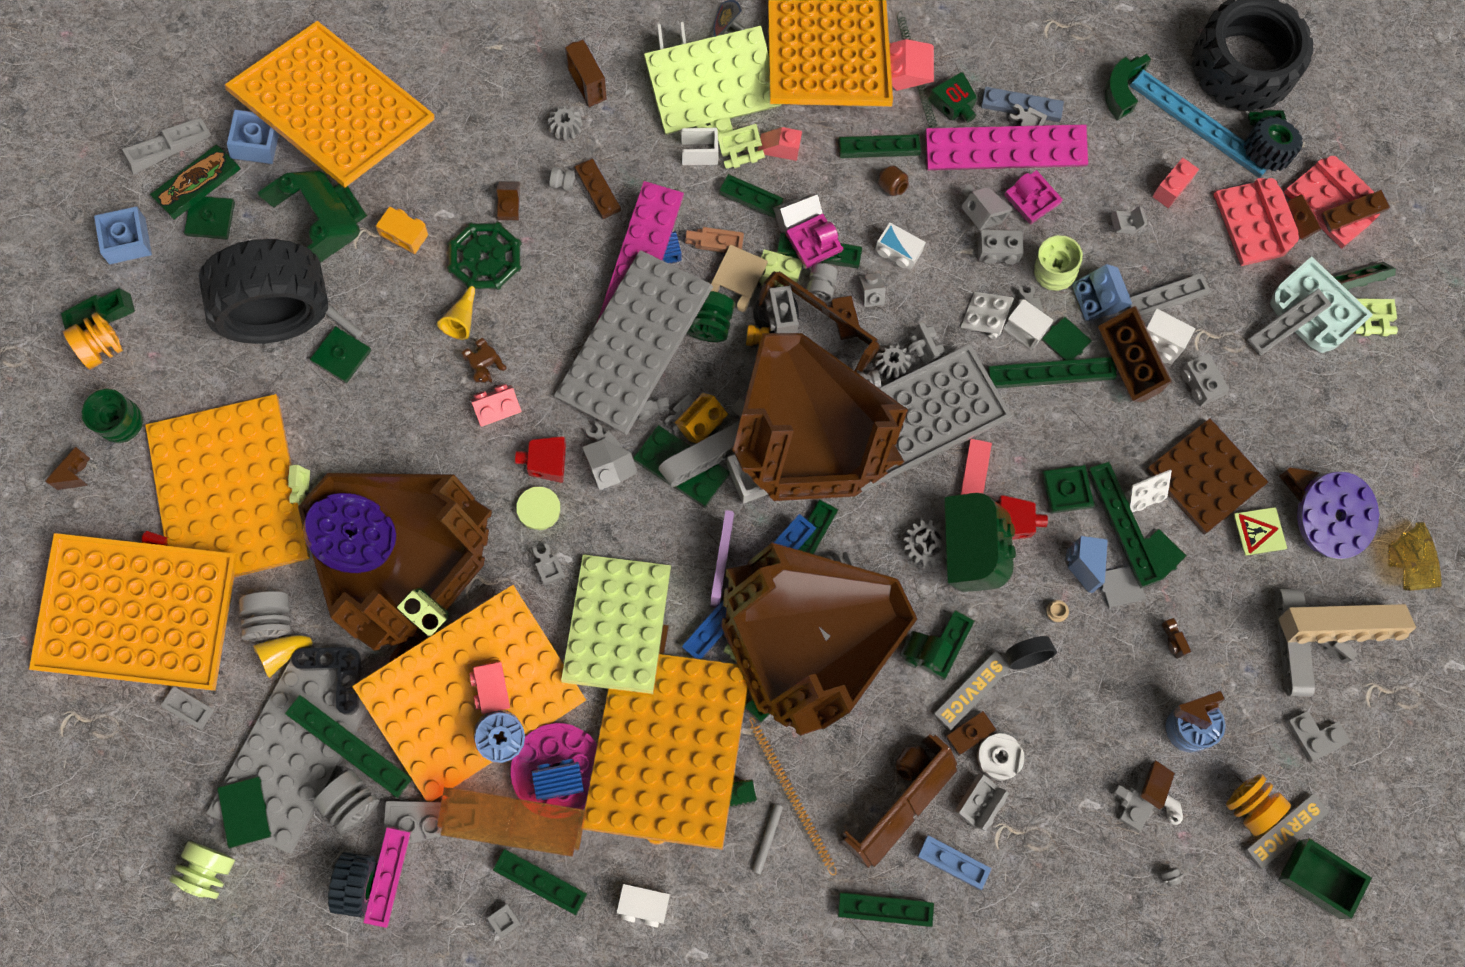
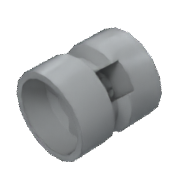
M814 264L811 268L807 290L823 302H830L833 298L835 288L833 285L836 283L837 269L827 264Z

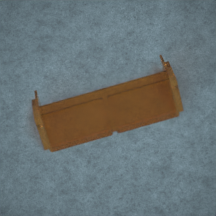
M444 787L437 828L441 829L442 837L448 836L573 857L574 850L578 851L580 847L586 810Z

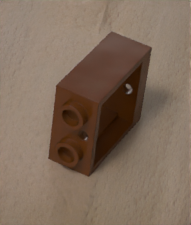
M584 39L570 43L565 47L567 68L588 107L607 100L605 77Z

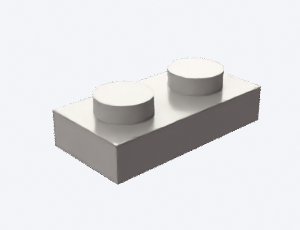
M173 686L161 704V707L200 730L203 729L215 711Z

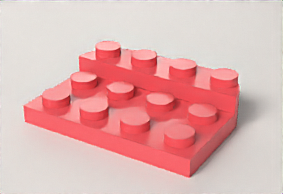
M1329 156L1319 160L1310 170L1284 191L1291 200L1300 194L1305 196L1321 229L1341 249L1370 226L1380 215L1377 214L1329 233L1321 216L1324 211L1374 193L1364 181L1336 156Z
M1258 178L1254 183L1222 189L1214 193L1241 266L1280 258L1286 255L1298 242V229L1283 191L1275 179Z

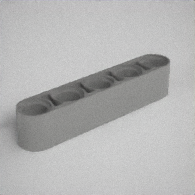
M740 421L665 460L659 466V471L668 483L675 487L726 460L727 457L735 455L733 447Z
M1277 589L1275 605L1285 692L1288 696H1313L1315 682L1310 642L1304 644L1287 642L1279 622V618L1289 608L1306 607L1304 592L1302 589Z

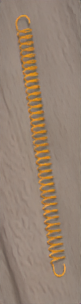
M759 725L757 727H754L755 729L753 730V733H756L755 737L759 736L757 738V740H761L759 744H763L761 742L767 737L759 739L762 735H764V733L757 735L759 732L762 731V729L755 731L757 728L760 727ZM767 745L764 747L761 746V748L767 749L771 745ZM775 752L767 755L765 754V756L770 755L769 757H771ZM781 764L775 766L772 765L771 767L778 768ZM783 768L777 770L774 769L773 771L780 772ZM787 775L780 778L778 777L777 779H785ZM790 779L785 780V781H782V782L780 781V783H783V782L787 783ZM793 791V792H790V793L787 792L786 795H788V794L793 795L796 791ZM798 795L792 797L789 796L788 798L795 799ZM800 799L791 800L790 802H795L794 804H796ZM806 810L800 812V813H802V814L799 816V818L804 817V818L801 820V822L806 821V822L803 824V826H806V825H809V824L812 825L813 822L806 824L808 821L811 820V818L804 820L806 817H808V814L802 816V815L806 812ZM807 826L805 830H813L815 826L808 828L809 826ZM809 830L807 834H815L817 830L810 832L811 830ZM819 834L810 835L809 838L815 837L811 842L817 841L814 846L819 845L816 850L821 849L818 854L823 853L820 858L825 856L828 858L830 854L824 855L828 850L822 851L826 846L820 847L824 842L818 843L821 838L816 839Z

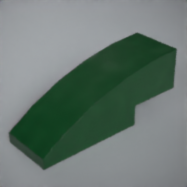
M118 288L103 297L94 295L61 313L65 330L75 324L82 330H86L87 328L83 320L85 318H88L95 325L96 323L91 315L96 312L108 323L134 313L135 309L131 294Z

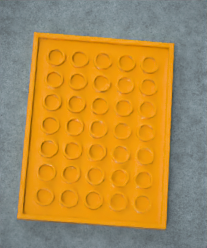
M768 0L770 104L892 107L893 91L886 0Z
M319 21L314 22L225 84L226 90L344 188L434 120V114Z
M277 394L145 425L164 536L168 537L167 546L238 554L234 578L310 559L308 546L304 539L303 523L298 503L291 504L289 501L292 488L288 487L289 466L292 464Z
M54 533L29 670L216 691L238 554Z
M514 585L509 586L352 686L427 802L434 801L492 763L480 754L474 739L475 725L484 714H482L481 709L476 710L474 696L478 695L477 686L471 685L469 674L474 672L473 666L496 661L502 662L510 708L504 710L513 713L523 726L525 737L535 729L553 723L586 701L577 684L562 683L561 678L564 664ZM500 731L499 734H494L496 742L506 738L503 735V731Z
M659 654L653 694L608 689L581 827L583 830L723 850L748 690L738 664Z

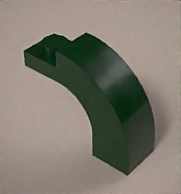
M1148 54L1141 57L1136 56L1131 61L1124 57L1114 67L1107 81L1105 101L1109 111L1117 121L1132 113L1138 103V100L1128 87V80L1140 74L1142 70L1147 69L1151 61Z

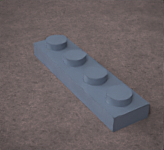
M985 87L981 108L1018 115V111L1013 109V106L1019 104L1025 112L1031 107L1047 115L1046 120L1060 122L1064 101Z

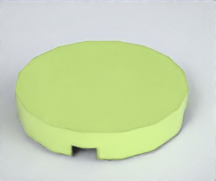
M532 487L526 490L518 499L517 515L521 523L527 528L545 530L552 527L560 516V501L557 495L548 488Z

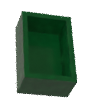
M1308 838L1298 840L1278 880L1338 919H1352L1372 877Z

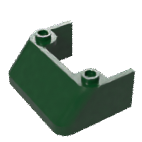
M315 170L285 173L257 193L263 200L275 208L301 190L319 219L309 229V236L313 243L307 248L317 255L320 263L358 237L360 233L359 225L329 178L323 172Z

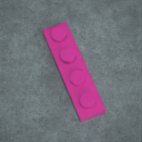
M387 827L363 923L388 927L411 831Z

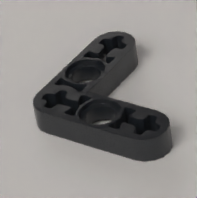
M351 647L301 648L292 654V664L299 670H337L336 708L344 715L356 713L359 708V696L352 686L344 687L342 681L347 675L354 676V684L360 681L361 655L357 650ZM325 653L332 654L333 659L328 665H322L320 662L321 656ZM349 653L355 657V660L350 662V667L355 669V671H343V668L348 669V662L344 660V657H348ZM305 654L307 658H315L316 665H314L313 661H304V665H302L298 658H302V655ZM342 691L354 692V694L349 693V701L353 702V706H349L348 710L342 706V703L347 701V695L342 694Z

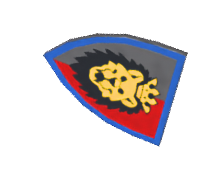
M727 0L721 3L714 22V37L723 35L729 27L736 31L746 29L737 22V18L743 13L739 2Z

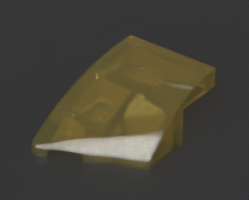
M1416 522L1413 529L1405 531L1397 540L1392 541L1388 545V567L1403 568V590L1414 591L1442 587L1437 551L1424 522Z

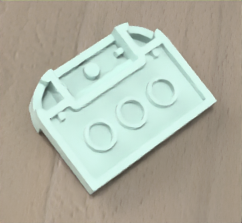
M1311 256L1279 285L1272 295L1270 305L1274 312L1280 316L1319 288L1332 305L1295 331V333L1310 347L1320 353H1325L1337 348L1373 314Z

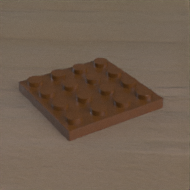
M1211 418L1146 469L1152 477L1171 469L1168 495L1204 535L1269 483Z

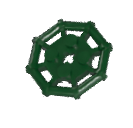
M470 222L464 230L453 240H449L447 244L449 246V266L447 270L465 284L467 289L473 286L475 289L500 290L501 286L522 269L520 265V246L522 242L505 229L501 222ZM477 232H493L491 236L486 234L477 235ZM471 234L474 238L466 246L461 245ZM500 234L509 243L503 245L497 240L498 235ZM512 250V262L506 261V252ZM457 251L463 253V261L457 263ZM488 253L489 259L486 260L484 258L480 260L481 254ZM466 268L473 274L472 278H469L461 270ZM507 268L499 278L496 277L501 270ZM482 276H488V278H492V280L477 281L478 278H482Z

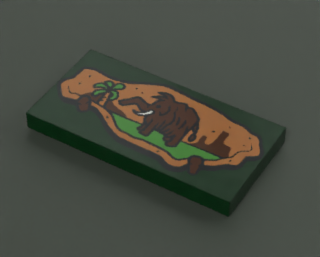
M216 144L150 195L175 220L241 168Z

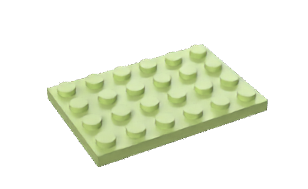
M761 26L644 54L665 135L679 132L683 128H695L699 124L707 125L713 120L725 117L732 119L781 106V104H770L769 55Z
M583 555L561 678L562 683L653 694L671 565Z

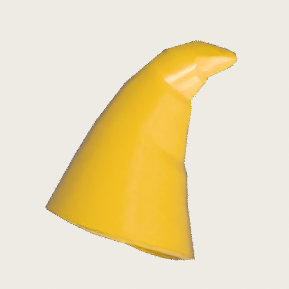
M473 286L469 287L462 298L437 322L438 328L444 334L459 340L468 339L470 336L475 288Z
M294 635L253 645V648L263 665L266 675L271 678L292 658V654L296 650L311 646L313 643L308 636Z

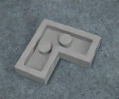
M1309 711L1286 721L1309 762H1313L1351 742L1339 721L1319 730Z

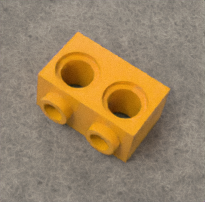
M702 393L674 423L689 441L697 444L708 438L709 434L723 422L728 413L715 396Z

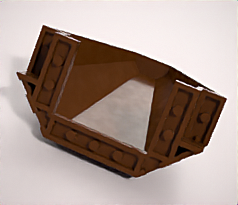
M762 333L733 452L742 470L762 490L764 489L773 501L855 497L862 492V487L870 482L874 484L887 475V470L892 466H900L905 462L895 445L908 409L803 333Z
M327 473L298 506L303 525L307 513L313 504L326 499L327 496L332 494L347 493L365 497L379 505V510L386 517L391 518L396 532L395 545L389 558L381 566L371 571L362 573L339 571L330 568L312 553L331 619L373 651L379 650L380 646L386 644L392 646L406 642L409 637L416 636L419 638L426 636L424 631L397 609L398 604L413 588L419 587L447 610L484 566L485 557L482 554L483 547L487 546L489 535L487 520L491 517L492 510L477 502L475 497L454 474ZM345 530L349 537L355 535L352 530ZM410 598L406 600L404 608L408 613L416 614L420 611L421 604L417 599ZM426 614L422 618V625L431 630L438 621V618L434 614Z
M771 542L748 561L746 565L726 569L729 585L728 588H725L723 606L727 609L726 618H722V629L756 707L760 712L764 714L769 713L774 716V720L783 726L794 728L800 736L819 729L824 730L849 714L917 621L916 614L899 579ZM820 628L830 635L827 641L825 640Z

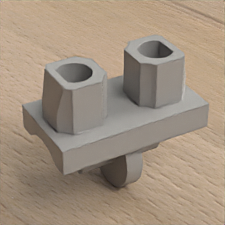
M923 322L919 323L918 327L910 333L912 344L908 346V350L910 353L917 352L918 357H921L926 366L945 353V349L940 343L934 344L933 339L936 337V331L933 326L926 327Z

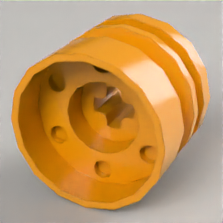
M97 312L91 315L96 323L95 325L88 318L83 319L87 328L85 331L77 324L63 331L69 345L89 370L103 363L100 355L102 351L109 358L114 357L109 347L112 346L118 354L123 351L118 335L108 321L103 319Z
M1262 773L1242 783L1226 802L1229 810L1236 808L1234 812L1236 817L1248 814L1243 824L1254 836H1258L1271 828L1291 807L1289 801L1280 792L1268 795L1273 785L1270 782L1264 784L1267 779Z

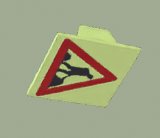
M1276 507L1234 514L1245 556L1287 549Z

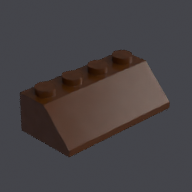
M1136 306L1098 326L1132 401L1142 403L1160 394L1172 382Z

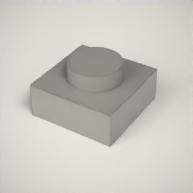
M506 904L487 918L500 939L521 925L509 904Z

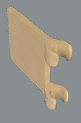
M730 245L711 283L713 286L711 291L718 292L720 286L742 295L737 303L739 311L745 312L768 261Z

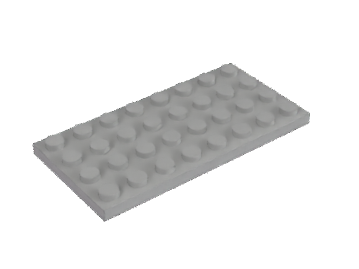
M640 250L554 396L627 435L713 286Z
M971 344L879 388L908 409L895 445L905 462L900 466H892L887 470V475L874 484L872 482L868 483L861 490L864 492L1012 418L1010 411Z
M305 654L302 655V658H298L302 665H304V661H313L314 665H316L315 658H307ZM323 655L321 656L320 662L322 665L331 663V659ZM292 660L287 665L222 786L256 777L261 778L269 826L272 833L271 838L263 839L262 841L289 854L293 853L316 809L314 806L315 799L329 785L343 757L288 717L285 712L301 695L355 735L368 711L359 698V708L356 713L344 715L336 708L337 670L303 671L296 668L292 664ZM343 668V671H345V670L355 671V670L350 669V668H348V669ZM360 674V681L367 676ZM352 675L345 676L342 681L343 686L351 687L355 682V678ZM342 691V694L347 695L346 703H342L346 710H348L349 706H353V702L349 701V693L354 694V692ZM217 793L206 814L223 821L219 794Z

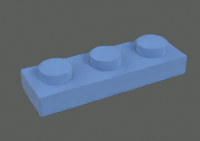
M929 835L926 836L917 856L921 860L979 890L983 889L992 869Z

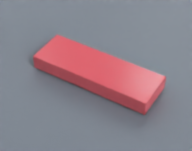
M970 439L960 495L984 493L992 443Z

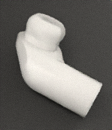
M1168 795L1164 805L1167 817L1171 824L1178 825L1183 819L1181 804Z

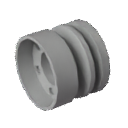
M271 591L252 593L239 599V612L242 617L248 618L240 623V627L244 629L241 632V638L246 641L266 642L290 636L292 633L289 626L291 619L283 616V614L290 610L289 595L283 592Z
M352 770L345 772L332 781L314 801V806L323 816H328L335 812L330 820V824L332 826L337 825L336 830L341 835L360 825L379 803V799L375 795L370 796L372 792L370 789L366 788L358 792L363 785V781Z

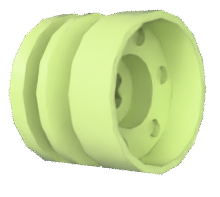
M1057 235L1045 240L1039 248L1034 265V275L1039 284L1049 290L1056 291L1067 289L1077 278L1082 263L1083 252L1080 245L1074 239L1067 236Z
M188 841L181 857L190 863L188 867L176 865L174 869L184 875L181 877L172 874L169 881L192 895L217 899L219 892L210 887L211 885L223 887L224 883L215 878L217 873L228 875L235 859L206 846Z

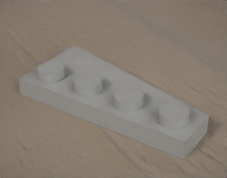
M386 801L383 841L388 826L411 831L408 844L480 828L481 803Z

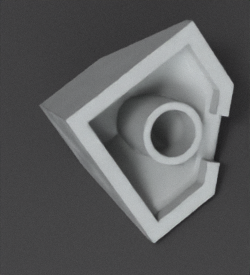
M603 439L582 446L596 487L599 490L618 484L638 473L631 452Z

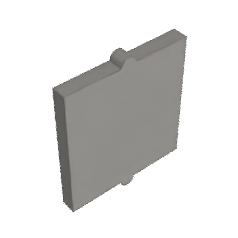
M1130 566L1105 572V583L1102 585L1103 589H1101V592L1105 595L1108 608L1146 600L1143 588L1140 589Z

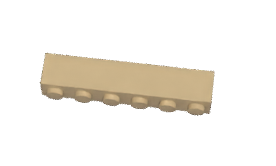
M1406 604L1292 607L1279 618L1287 642H1298L1299 644L1318 641V643L1328 641L1341 643L1348 640L1363 642L1373 639L1377 641L1386 639L1399 641L1409 637V634L1416 628Z

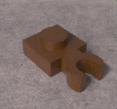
M1171 618L1162 623V627L1169 637L1167 638L1168 648L1175 655L1176 659L1191 653L1192 651L1182 631L1179 632L1176 620Z

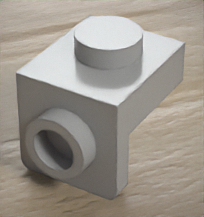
M1137 207L1131 212L1115 211L1110 214L1116 233L1135 234L1147 225L1143 207Z
M880 273L859 276V284L864 294V306L884 305L885 286Z

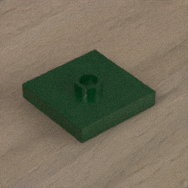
M202 198L189 208L184 234L188 237L228 240L235 206L234 199Z
M335 326L310 361L347 384L372 350L369 346Z
M1085 465L1042 472L1051 514L1089 509L1095 506Z

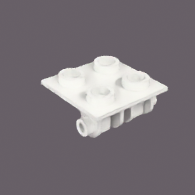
M974 292L961 328L988 332L989 338L996 339L1001 334L1014 298Z
M1171 469L1132 485L1130 491L1125 492V497L1132 512L1141 511L1146 506L1160 503L1167 498Z

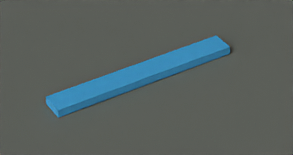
M1142 70L1131 83L1130 87L1258 178H1261L1266 172L1263 167H1259L1255 162H1252L1250 156H1247L1246 149H1244V140L1145 70Z

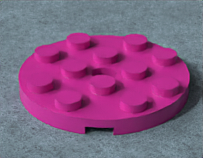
M564 723L544 725L529 733L525 737L523 748L512 759L511 763L512 785L519 799L533 812L550 818L568 817L585 809L597 750L596 742L583 730ZM574 759V763L579 762L584 792L542 801L536 800L532 771H536L537 766L550 764L553 767L555 764H560V761Z

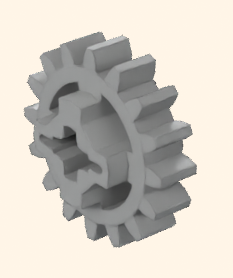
M921 520L919 527L914 523L911 526L912 530H907L906 535L908 537L903 539V543L908 545L903 550L910 552L907 558H914V565L921 562L922 568H925L927 563H929L930 567L934 568L936 562L942 564L943 558H947L946 529L940 530V523L933 526V522L930 520L925 525V522ZM924 531L922 536L917 535L914 537L917 533ZM927 537L928 545H931L928 550L926 547V543H924ZM940 551L936 556L930 557L932 552Z

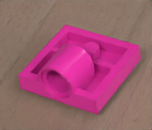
M1037 170L1032 174L1027 173L1023 175L1004 194L1030 225L1063 201Z
M820 214L786 231V235L805 269L843 250L838 240L835 226L832 222L827 221L824 214Z

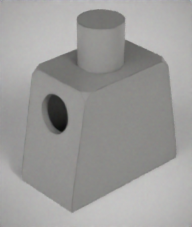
M969 184L962 191V194L967 198L962 208L980 230L1002 224L1013 209L989 188L976 190Z

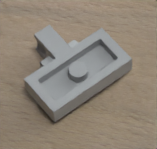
M1142 779L1138 781L1135 788L1130 787L1127 790L1118 785L1112 792L1113 796L1122 801L1120 805L1124 807L1118 820L1138 832L1142 830L1154 807L1140 797L1145 781Z

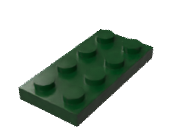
M658 425L634 457V462L669 484L659 471V466L665 460L691 446ZM716 464L673 488L703 508H706L730 475V472Z

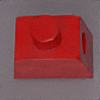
M565 437L530 440L528 452L516 451L515 464L527 465L528 475L531 477L563 483L566 455Z
M1001 495L996 501L1010 514L1011 522L1015 528V535L1012 537V540L1031 538L1036 533V527L1046 528L1048 525V515L1036 514V504L1034 502Z

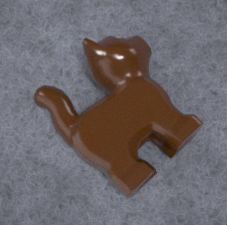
M481 338L475 342L476 346H478L476 353L467 348L461 355L473 369L474 374L472 378L476 383H492L491 373L487 367L496 364L497 368L501 371H505L507 367L502 363V359L494 348L489 346L484 338Z

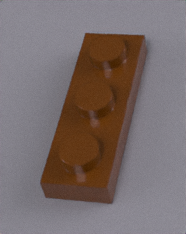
M592 158L575 166V171L601 218L605 219L621 212L619 203L594 159Z
M1382 190L1324 211L1321 216L1330 233L1388 211L1390 206Z

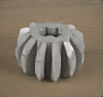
M566 105L563 106V109H559L556 106L555 112H550V118L547 122L550 127V133L555 134L557 140L563 137L566 142L567 137L574 139L575 134H580V128L583 126L579 111L575 112L573 106L567 109Z
M890 343L887 344L886 348L882 346L879 349V353L875 355V360H877L875 368H880L879 375L886 373V379H889L890 375H892L896 380L899 375L904 376L906 370L910 368L908 361H910L911 357L905 354L906 348L899 349V343L895 347H892Z

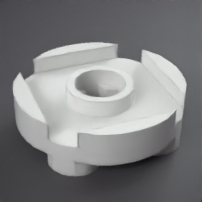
M1002 733L992 735L986 738L979 746L977 752L979 768L994 780L1003 781L1010 779L1023 767V749L1020 748L1017 740L1010 735ZM999 751H1002L1003 756L1006 757V760H1003L1001 763L995 758V754H998Z

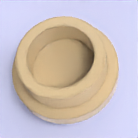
M1054 600L1048 604L1046 613L1050 620L1062 622L1068 617L1069 609L1063 601Z

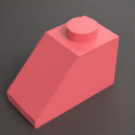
M781 127L762 133L760 136L762 145L758 146L757 151L763 150L764 154L768 156L797 161L802 131Z

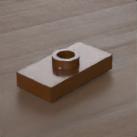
M1303 194L1287 202L1301 240L1322 230Z
M852 296L831 300L832 308L860 327ZM836 323L840 340L856 337Z
M982 711L947 735L946 739L958 756H960L996 731V728L984 711Z

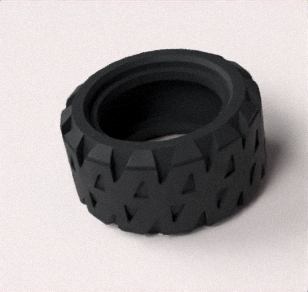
M1227 0L1220 4L1217 10H1214L1194 44L1192 57H1195L1192 62L1195 77H1200L1201 81L1199 84L1208 95H1213L1216 97L1215 101L1226 107L1235 106L1237 110L1254 111L1258 108L1259 110L1273 107L1278 102L1283 101L1292 91L1311 62L1313 38L1310 37V28L1305 19L1299 17L1298 11L1288 3L1283 4L1279 0ZM1244 35L1260 40L1273 52L1277 68L1260 71L1244 66L1230 53L1226 44V38Z
M255 239L236 243L207 259L198 275L206 323L213 332L233 341L265 344L288 340L307 332L320 323L328 311V298L321 263L317 255L312 253L309 248L291 241Z

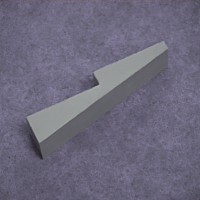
M198 118L162 130V136L122 149L123 156L134 175L210 137V132L202 118Z

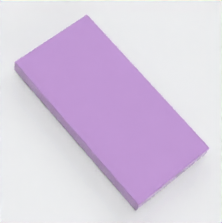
M725 510L710 607L716 608L720 604L733 526V511Z

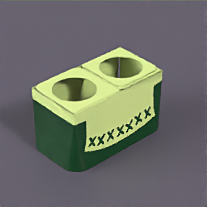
M419 587L413 588L397 606L398 610L429 637L437 632L449 618L448 612ZM410 598L417 599L421 604L420 611L416 614L408 613L404 608L406 600ZM429 613L436 615L438 618V625L432 630H428L422 625L423 616Z

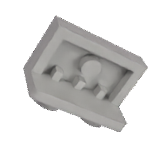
M978 773L954 812L972 827L986 831L992 825L999 809L1005 804L1009 792L999 788L984 774Z

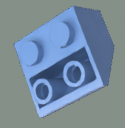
M1106 264L1072 284L1085 321L1116 314L1132 305L1118 267Z

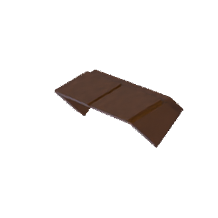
M773 271L763 283L758 297L760 301L759 306L768 298L770 288H776L779 284L791 286L793 293L869 345L854 370L855 372L857 370L862 372L879 351L878 339L831 306L827 307L825 302L782 272Z
M929 734L922 740L936 754L935 758L866 838L859 843L847 831L840 834V837L843 838L840 843L867 868L871 865L876 867L915 821L913 817L915 815L919 816L957 772L956 766L958 764L951 748L938 736Z

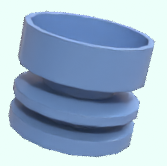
M1219 709L1208 713L1212 725L1205 730L1199 729L1197 726L1174 716L1172 711L1166 721L1167 736L1175 747L1189 753L1212 747L1224 735L1226 725L1223 714Z
M507 710L486 713L479 718L475 725L474 739L477 750L484 758L491 762L503 763L512 760L520 753L524 746L525 733L521 722L513 713ZM500 731H503V735L506 737L505 740L501 739L500 742H496L494 734H499Z

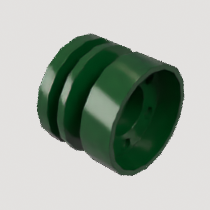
M711 291L688 329L687 334L701 341L724 342L728 338L729 321L733 316L735 302L722 293Z
M101 389L91 394L84 402L81 411L82 420L86 427L112 443L130 441L136 437L143 424V414L138 405L113 389Z

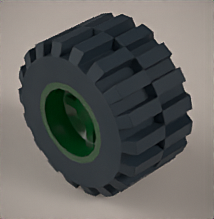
M1267 116V118H1262L1258 121L1244 142V149H1246L1247 156H1250V160L1255 162L1257 166H1261L1265 170L1282 171L1290 165L1302 149L1303 138L1299 134V130L1295 129L1294 125L1288 123L1287 120Z
M343 852L334 866L329 885L328 906L330 913L360 918L367 910L376 873L374 856Z

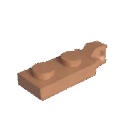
M703 227V229H697V232L687 230L685 243L695 245V248L726 253L730 245L742 249L744 233Z

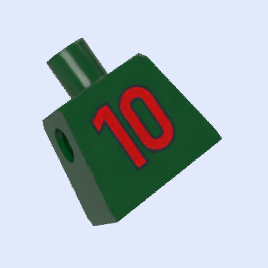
M963 72L931 90L930 103L949 120L953 121L962 116L969 123L976 117L972 109L975 106L977 96Z

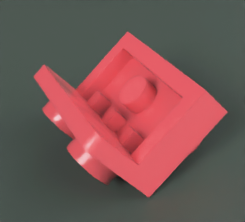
M501 384L494 388L495 391L490 393L482 391L475 394L474 398L471 399L481 427L522 412L511 385Z

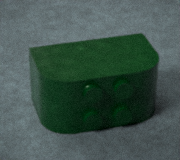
M983 493L945 497L948 584L962 592L992 590L1002 587L1012 576L1014 568L1013 558L1016 557V550L1012 542L1015 528L1011 522L1010 514L1004 507Z

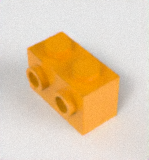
M390 206L376 225L381 237L413 254H416L428 236L424 222L417 218L412 219L403 210H396Z

